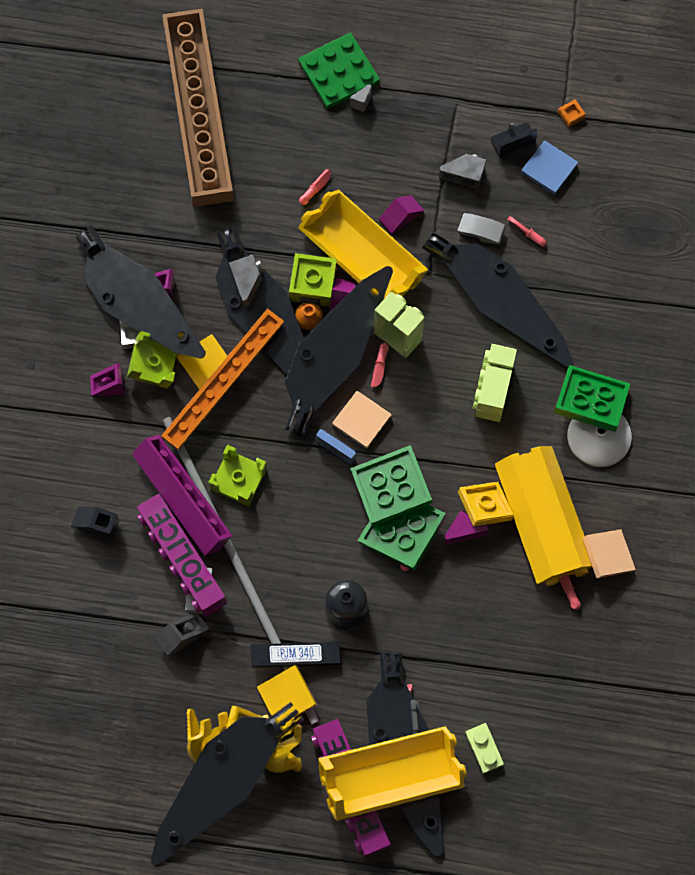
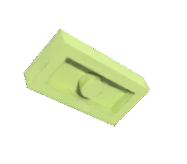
M486 723L465 731V735L483 774L504 765Z

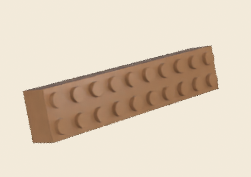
M196 9L162 14L193 207L234 201L203 10Z

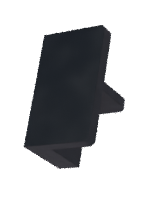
M528 122L516 127L513 123H510L508 130L491 136V142L498 156L501 157L535 143L538 131L536 128L531 129Z

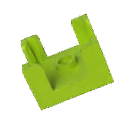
M295 253L289 288L290 301L300 302V297L320 299L321 306L330 307L333 282L337 270V259Z
M141 331L135 339L127 378L168 388L174 379L175 372H173L175 358L179 353H175L160 343L149 339L151 334Z
M227 445L223 452V461L216 475L213 473L208 482L209 488L216 493L249 507L267 471L266 461L256 458V462L239 455L236 448Z

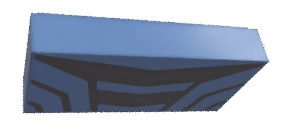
M319 430L316 435V442L352 465L356 459L355 451L324 430Z

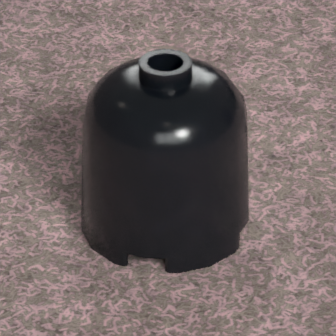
M343 580L331 586L327 592L324 607L330 623L337 628L347 630L358 624L360 625L364 621L368 612V600L366 592L361 585L354 581Z

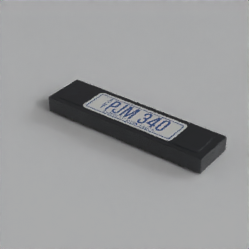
M339 642L250 645L251 668L340 664Z

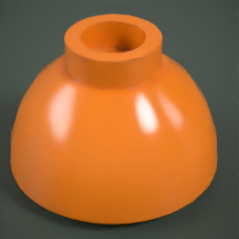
M305 302L298 306L295 311L299 327L307 331L313 330L324 318L322 309L313 302Z

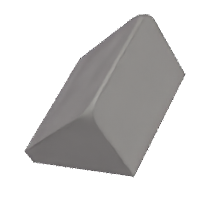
M367 85L350 98V107L363 112L366 110L372 96L371 85Z

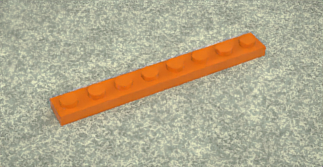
M267 309L165 430L161 438L176 450H179L281 328L284 321Z

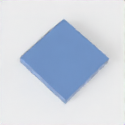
M544 140L523 167L521 174L555 195L576 168L578 162Z

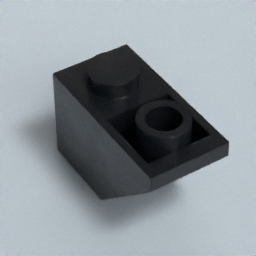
M78 507L71 528L112 541L119 524V518L116 513L98 507Z

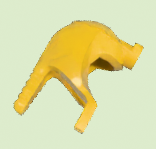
M193 709L187 710V752L194 763H196L206 743L225 730L228 722L227 712L218 714L219 726L212 729L210 719L200 721L199 726L195 711Z
M294 717L291 720H289L283 727L286 728L288 725H290L294 721ZM300 724L293 728L294 736L281 743L279 741L265 766L267 770L275 773H282L290 769H294L295 772L301 771V759L296 758L295 755L290 753L291 749L301 742L302 727ZM291 729L285 735L291 734L293 732V729Z

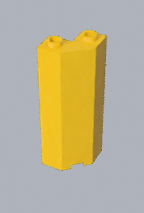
M340 190L327 192L321 200L322 204L319 209L307 211L302 216V222L298 229L329 257L337 259V264L358 283L385 266H390L393 269V274L383 300L390 292L403 297L409 289L413 290L418 286L428 271L421 262ZM371 290L372 295H378L376 290Z
M552 446L535 447L531 449L530 453L520 456L519 453H515L495 463L536 583H546L547 586L557 584L559 578L565 575L575 574L576 577L588 574V569L592 568V564L583 541L585 536Z
M445 726L318 758L320 780L322 786H326L329 796L327 804L336 821L464 788L466 769L455 757L454 747H457L455 735L451 734Z

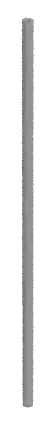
M170 417L163 420L166 429L172 423ZM183 444L177 450L190 478L217 513ZM229 539L224 545L225 550L271 644L281 643ZM313 707L305 711L311 725L319 722Z

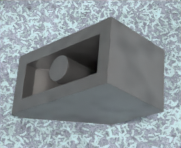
M465 154L441 166L439 179L478 190L485 169L486 159L479 155Z
M253 255L229 263L245 307L250 305L262 281L260 273L264 272L260 260L255 261Z
M193 613L170 622L155 639L166 654L170 655L184 649L205 634L209 628L198 613Z

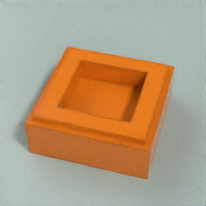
M576 100L558 108L559 115L568 127L586 118L585 112Z

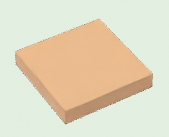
M356 391L333 421L332 426L367 449L391 418L392 414Z
M622 530L583 537L597 579L630 573L636 570Z

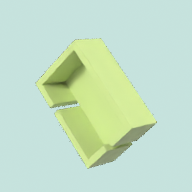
M390 292L375 309L374 334L407 358L422 341L423 313L416 307H408L406 300L401 295H395Z
M492 344L490 351L486 350L472 408L476 409L475 417L500 422L517 349Z

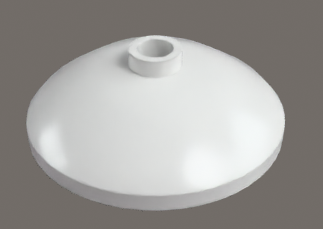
M622 414L617 431L613 432L603 429L605 431L604 434L598 433V429L603 428L572 419L567 433L568 444L573 454L583 463L593 467H608L622 460L627 454L631 445L632 434L630 426Z

